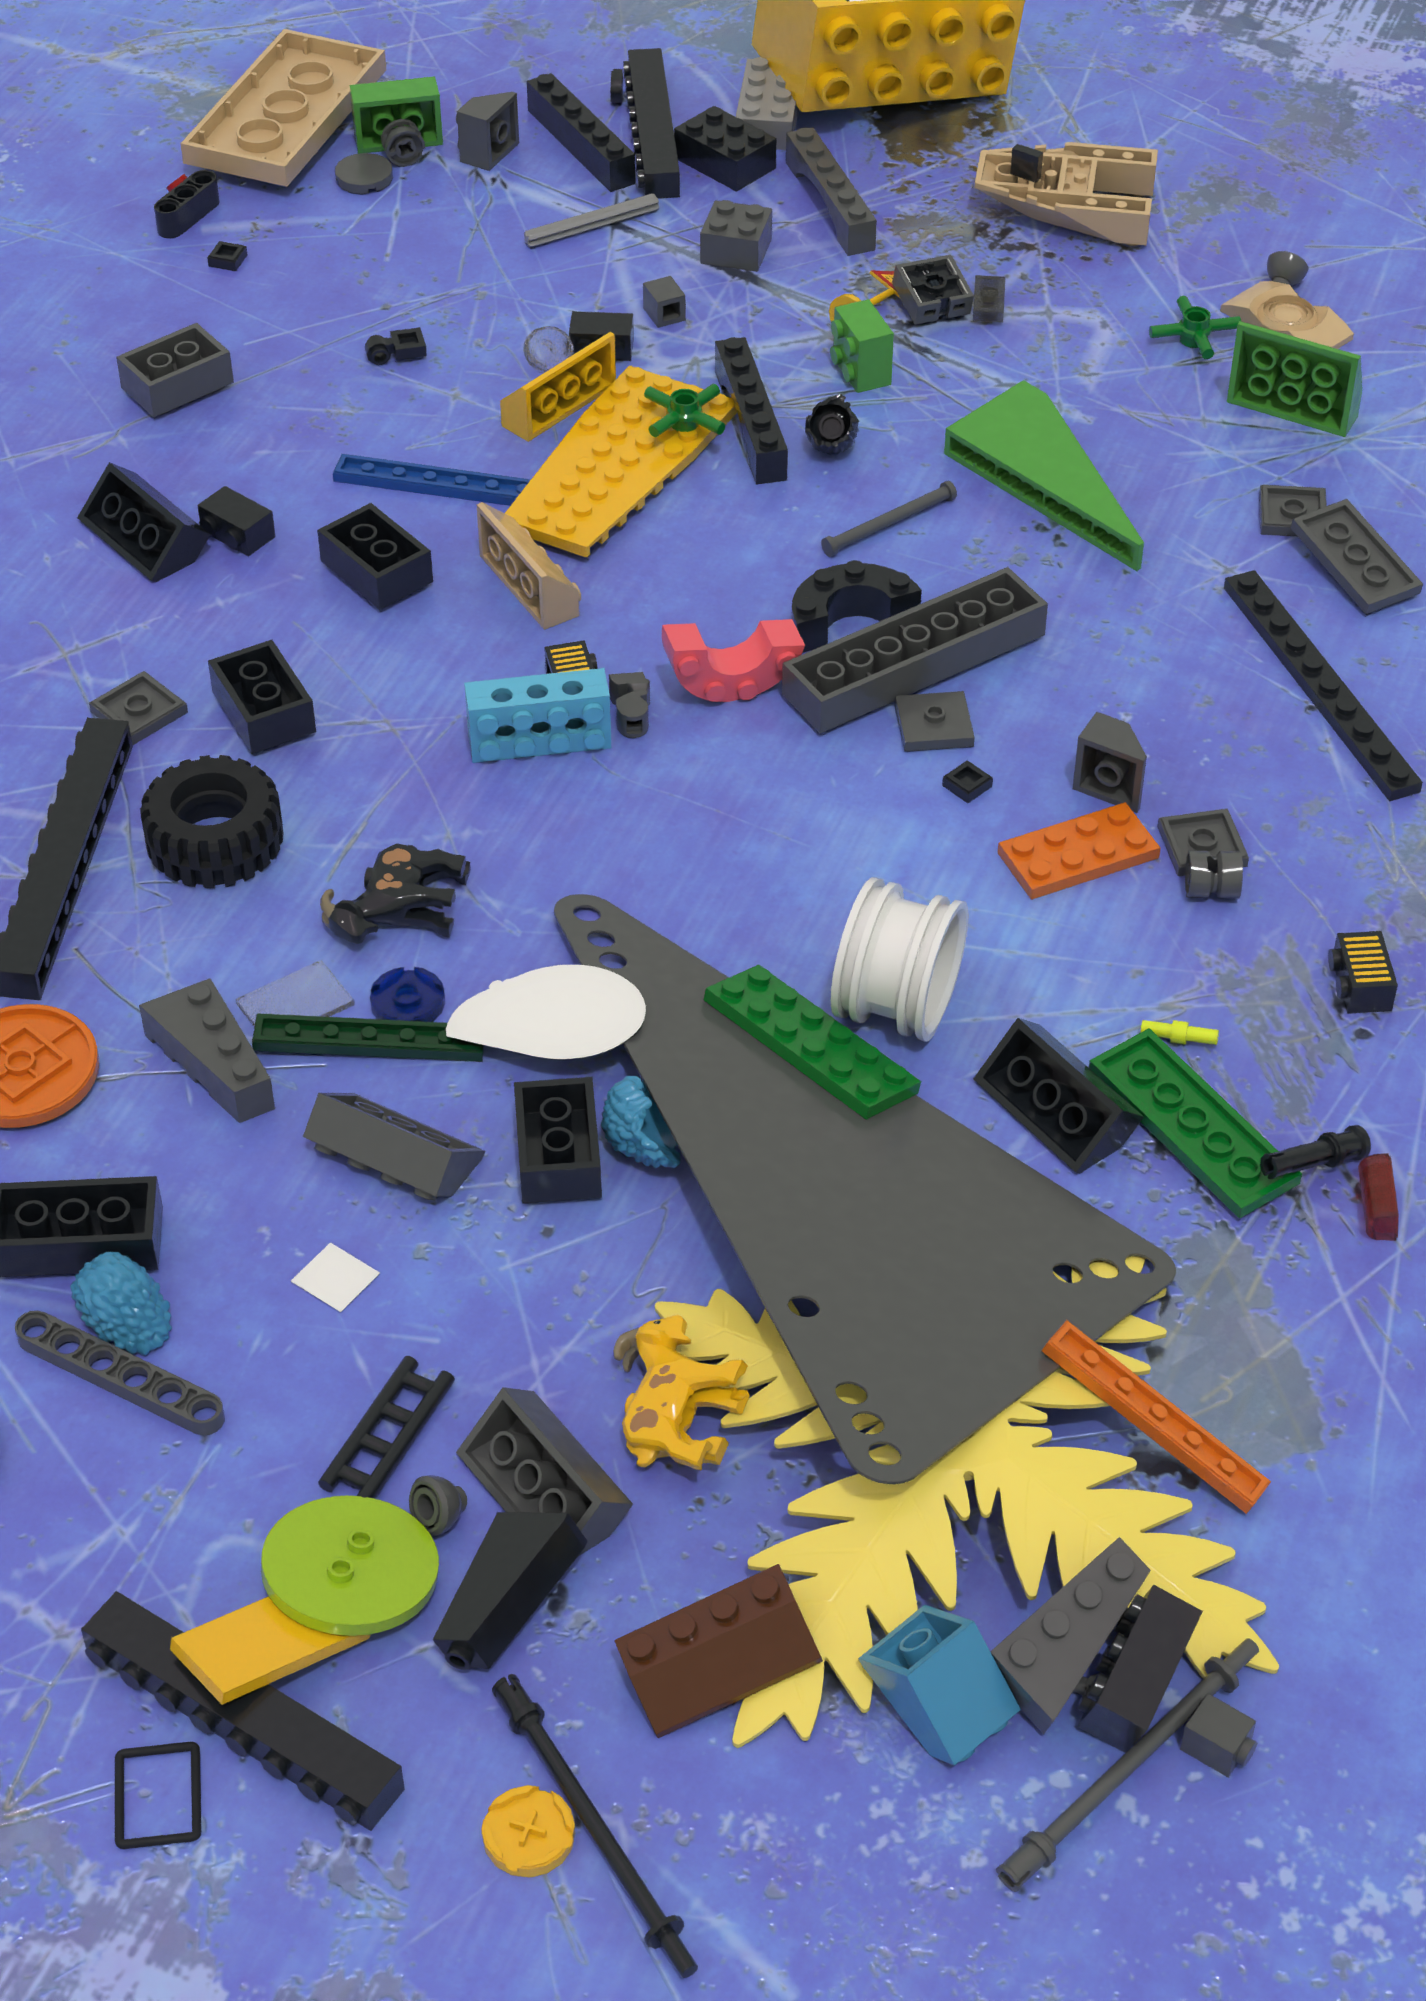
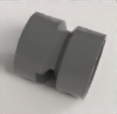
M1188 850L1185 866V890L1188 898H1208L1211 893H1215L1218 898H1240L1243 882V861L1240 851H1219L1216 856H1212L1210 851Z

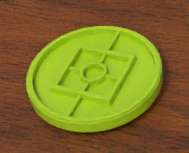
M347 1495L313 1500L285 1514L268 1533L263 1544L261 1557V1577L264 1588L273 1603L284 1614L308 1628L329 1634L347 1636L383 1632L397 1627L417 1615L434 1593L439 1568V1556L435 1542L424 1525L414 1516L400 1507L382 1500Z

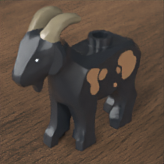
M394 844L378 853L373 868L367 867L364 877L366 891L357 899L352 901L342 900L335 905L331 903L334 891L328 889L324 892L320 899V906L323 911L322 922L335 935L355 944L362 943L367 934L378 931V925L374 923L430 928L439 935L450 938L454 918H447L444 912L433 911L426 907L434 906L442 910L444 906L451 907L452 902H455L456 899L455 889L425 886L445 878H454L457 882L466 885L471 869L470 862L466 861V856L454 855L440 849L420 851L413 845Z

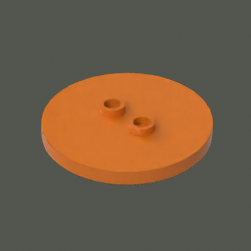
M23 1004L0 1008V1127L20 1128L50 1121L71 1110L90 1091L99 1070L98 1049L90 1029L75 1015L52 1006Z

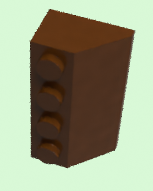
M779 1564L614 1640L657 1738L823 1662Z

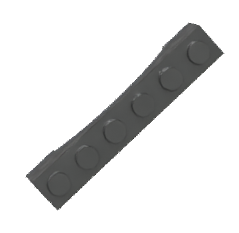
M812 127L787 132L786 164L796 178L808 177L821 194L834 223L837 241L847 256L875 251L877 220L816 130Z

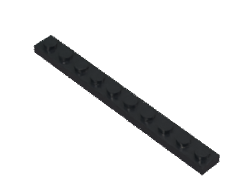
M1253 570L1225 578V591L1389 801L1420 793L1423 783L1257 572Z

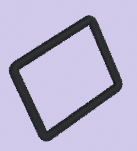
M182 1742L119 1750L115 1755L116 1846L120 1849L191 1842L199 1839L201 1836L199 1745L195 1742ZM191 1751L192 1832L124 1839V1758Z

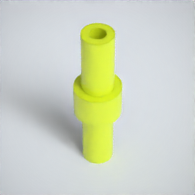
M1142 1020L1141 1032L1150 1028L1158 1037L1170 1039V1043L1186 1045L1187 1041L1213 1045L1218 1043L1219 1030L1193 1027L1189 1026V1022L1173 1020L1172 1024Z

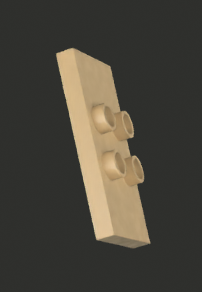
M283 29L180 143L183 164L288 187L352 111L350 85L375 83L386 71L385 50Z

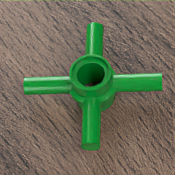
M1180 296L1177 299V305L1183 315L1180 322L1150 326L1149 335L1150 338L1180 335V342L1184 346L1198 348L1204 359H1210L1214 355L1208 340L1210 333L1213 331L1237 329V324L1241 321L1240 316L1210 319L1211 314L1207 309L1192 306L1187 296Z
M711 384L699 393L691 389H679L674 391L671 396L651 386L647 387L644 397L667 408L668 413L649 426V433L653 437H658L671 427L676 431L689 432L695 430L700 425L721 435L725 430V423L702 412V406L720 394L719 387L716 384Z

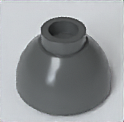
M1287 251L1274 252L1269 255L1267 260V272L1270 279L1274 282L1289 284L1290 286L1300 283L1309 270L1303 258Z
M434 1475L421 1476L415 1480L411 1487L409 1495L410 1513L424 1525L431 1536L445 1533L453 1527L461 1512L466 1509L467 1496L465 1491L460 1486H455L443 1477Z

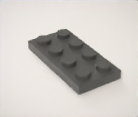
M1348 499L1293 518L1291 524L1293 532L1365 614L1421 593L1423 583Z

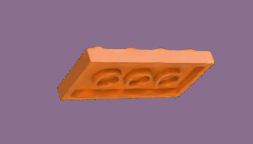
M1126 802L998 843L999 856L1031 900L1158 859L1161 849Z

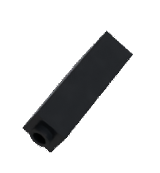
M497 1512L433 1638V1641L445 1655V1659L450 1665L461 1670L469 1668L489 1669L579 1556L588 1541L568 1513Z

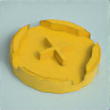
M526 1785L509 1789L494 1799L488 1808L485 1819H483L481 1831L485 1852L497 1868L513 1876L530 1878L549 1873L565 1861L573 1848L575 1823L571 1808L560 1795L551 1790L550 1793L539 1790L538 1786Z

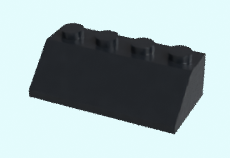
M110 462L77 517L153 582H157L194 563L211 535L137 473Z
M1021 1018L1016 1019L973 1078L1072 1170L1079 1174L1119 1150L1144 1118L1141 1113L1041 1025Z

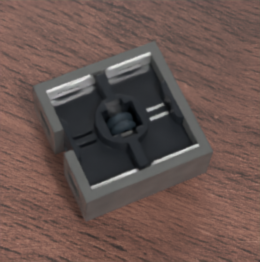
M952 255L895 265L892 284L915 325L936 321L938 316L941 315L951 318L971 313L974 295Z

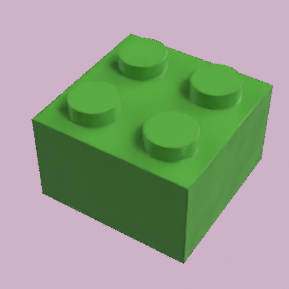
M869 299L835 307L834 320L831 322L834 343L830 348V355L834 365H838L843 372L845 381L850 382L857 393L891 385L894 333Z

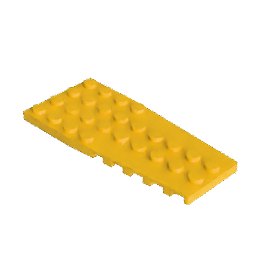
M629 365L581 415L505 514L513 517L522 528H526L533 540L588 557L590 555V547L596 542L603 544L609 538V530L615 525L621 527L627 522V514L632 509L639 511L645 505V498L650 493L653 495L658 494L663 489V481L666 478L673 480L718 435L698 425L695 430L689 432L676 431L671 427L658 437H653L649 433V426L668 413L667 408L644 397L647 387L651 386L669 396L679 389H691L697 393L704 389ZM719 394L702 406L703 413L725 423V426L737 414L732 398L724 394Z

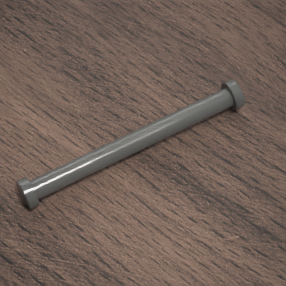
M945 481L940 484V488L835 537L827 536L821 540L822 549L829 557L836 555L838 549L943 500L951 501L957 497L956 488L951 481Z

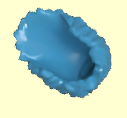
M626 1076L622 1081L615 1083L607 1093V1100L604 1102L605 1106L602 1112L601 1128L605 1133L607 1142L612 1144L616 1152L619 1151L625 1154L626 1157H634L637 1163L643 1162L645 1166L652 1165L654 1168L660 1166L676 1168L681 1163L680 1153L675 1150L677 1143L645 1083L638 1076Z
M105 1252L95 1257L91 1262H86L84 1267L79 1270V1274L75 1275L76 1280L70 1285L71 1297L76 1301V1309L83 1313L81 1320L85 1322L86 1326L92 1327L99 1339L108 1343L114 1341V1346L120 1349L125 1348L130 1354L138 1352L142 1356H147L151 1350L163 1346V1342L169 1339L168 1331L172 1329L169 1323L171 1314L168 1312L170 1303L163 1299V1295L159 1293V1283H156L149 1276L145 1267L140 1266L137 1262L132 1261L131 1258L126 1255L123 1256L119 1252Z

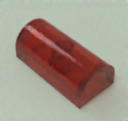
M1389 1153L1373 1154L1364 1158L1358 1165L1366 1233L1374 1240L1396 1241V1238H1398L1399 1214L1391 1156H1389Z

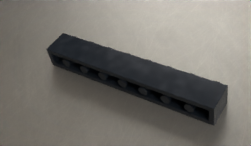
M661 48L628 50V61H623V74L635 153L638 188L644 187L645 195L655 194L657 198L680 197V172Z
M115 1591L81 1628L86 1647L85 1654L95 1665L100 1668L110 1667L118 1672L123 1681L133 1689L140 1690L142 1687L153 1694L158 1703L171 1712H175L177 1709L188 1716L193 1725L203 1733L210 1734L213 1732L225 1739L226 1744L238 1755L246 1756L248 1754L260 1761L263 1768L277 1779L285 1777L292 1781L308 1799L314 1802L322 1800L327 1803L348 1824L355 1825L358 1823L372 1831L405 1790L401 1765L269 1684L221 1705L170 1650L171 1638L184 1632L118 1591Z

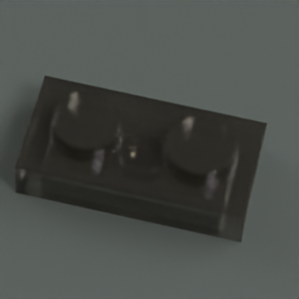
M975 275L973 321L985 323L1003 322L1005 277Z

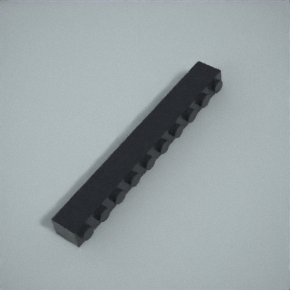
M87 717L83 730L77 732L74 753L67 758L65 777L60 779L57 785V798L54 804L51 803L49 805L48 821L45 828H41L39 831L36 853H32L29 857L28 874L26 879H21L19 883L16 905H11L7 929L0 933V997L41 1000L133 748L128 721Z

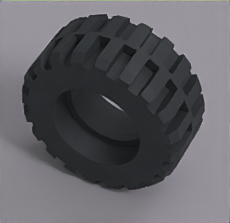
M210 755L200 756L199 760L191 761L187 759L181 761L178 767L170 766L164 770L161 778L157 776L149 785V789L146 790L141 801L140 814L149 857L159 871L165 872L167 877L176 882L182 880L183 884L195 887L196 884L203 885L204 888H215V885L225 884V887L235 885L237 880L243 879L246 881L254 877L255 871L259 870L262 872L271 863L270 859L273 860L280 850V844L283 842V824L276 785L263 770L256 765L251 767V763L240 758L235 761L230 756L220 755L219 758H211ZM213 817L232 818L215 825L194 824Z

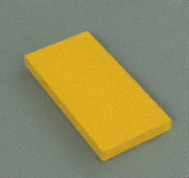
M268 1596L172 1637L170 1650L223 1705L370 1639V1634L357 1636L336 1635L308 1628L284 1614Z

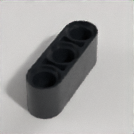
M200 170L193 173L154 204L159 236L163 238H176L182 235L219 205L217 177L214 172Z

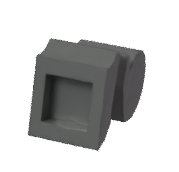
M643 672L609 674V694L611 702L616 705L618 731L623 736L629 738L645 735L649 727L650 681L645 678Z

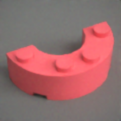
M792 619L762 620L759 622L755 632L747 640L734 647L724 649L706 646L695 623L662 625L663 647L680 684L696 697L711 702L753 699L756 695L779 683L782 680V664L802 655L805 647Z

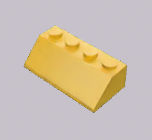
M612 332L607 333L500 400L502 427L529 442L598 398L616 380L615 334Z

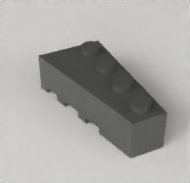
M211 978L139 1005L145 1036L152 1043L157 1042L169 1059L181 1064L187 1070V1075L195 1083L200 1082L208 1089L209 1096L236 1121L241 1123L275 1109L271 1078Z
M1120 1537L991 1651L1019 1707L1043 1734L1060 1713L1151 1571Z

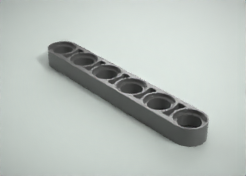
M38 1310L29 1311L21 1315L15 1323L18 1343L25 1351L198 1435H210L222 1428L225 1422L223 1404L215 1394L50 1314ZM40 1325L46 1328L45 1332L38 1337L30 1338L24 1335L25 1331L32 1326ZM66 1342H76L79 1344L78 1349L69 1354L57 1351L59 1346ZM100 1358H109L113 1361L112 1365L104 1370H95L91 1367L92 1363ZM135 1374L147 1377V1380L137 1387L125 1384L126 1379ZM167 1391H177L182 1394L180 1399L173 1403L166 1404L159 1400L160 1396ZM204 1407L213 1408L216 1411L215 1415L208 1420H198L193 1417L197 1410Z

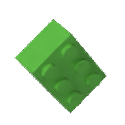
M435 76L350 85L354 136L358 154L385 151L381 144L382 132L389 123L399 119L410 120L416 124L425 141V147L443 145L440 94Z

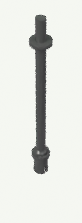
M1246 1638L1224 1660L1214 1656L1204 1663V1667L1208 1675L1047 1829L1043 1832L1029 1831L1023 1837V1845L996 1868V1872L999 1873L998 1877L1003 1884L1010 1890L1017 1892L1042 1866L1049 1867L1056 1860V1846L1194 1714L1207 1693L1213 1696L1220 1689L1232 1693L1239 1686L1236 1673L1259 1652L1257 1644L1253 1640Z

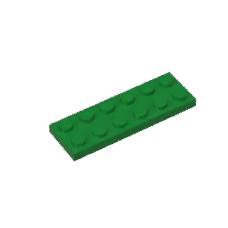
M760 965L749 968L705 989L703 999L705 1002L866 1120L919 1093L921 1085L919 1079Z
M1150 1028L1089 1060V1068L1144 1116L1141 1123L1239 1219L1300 1184L1302 1177L1300 1171L1275 1179H1268V1175H1263L1260 1168L1261 1157L1264 1154L1279 1151Z

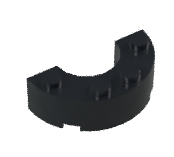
M857 560L815 571L813 575L800 584L792 600L791 619L805 644L803 653L828 644V628L834 622L852 616L871 617L882 621L921 604L922 590L905 573L885 566L862 563Z

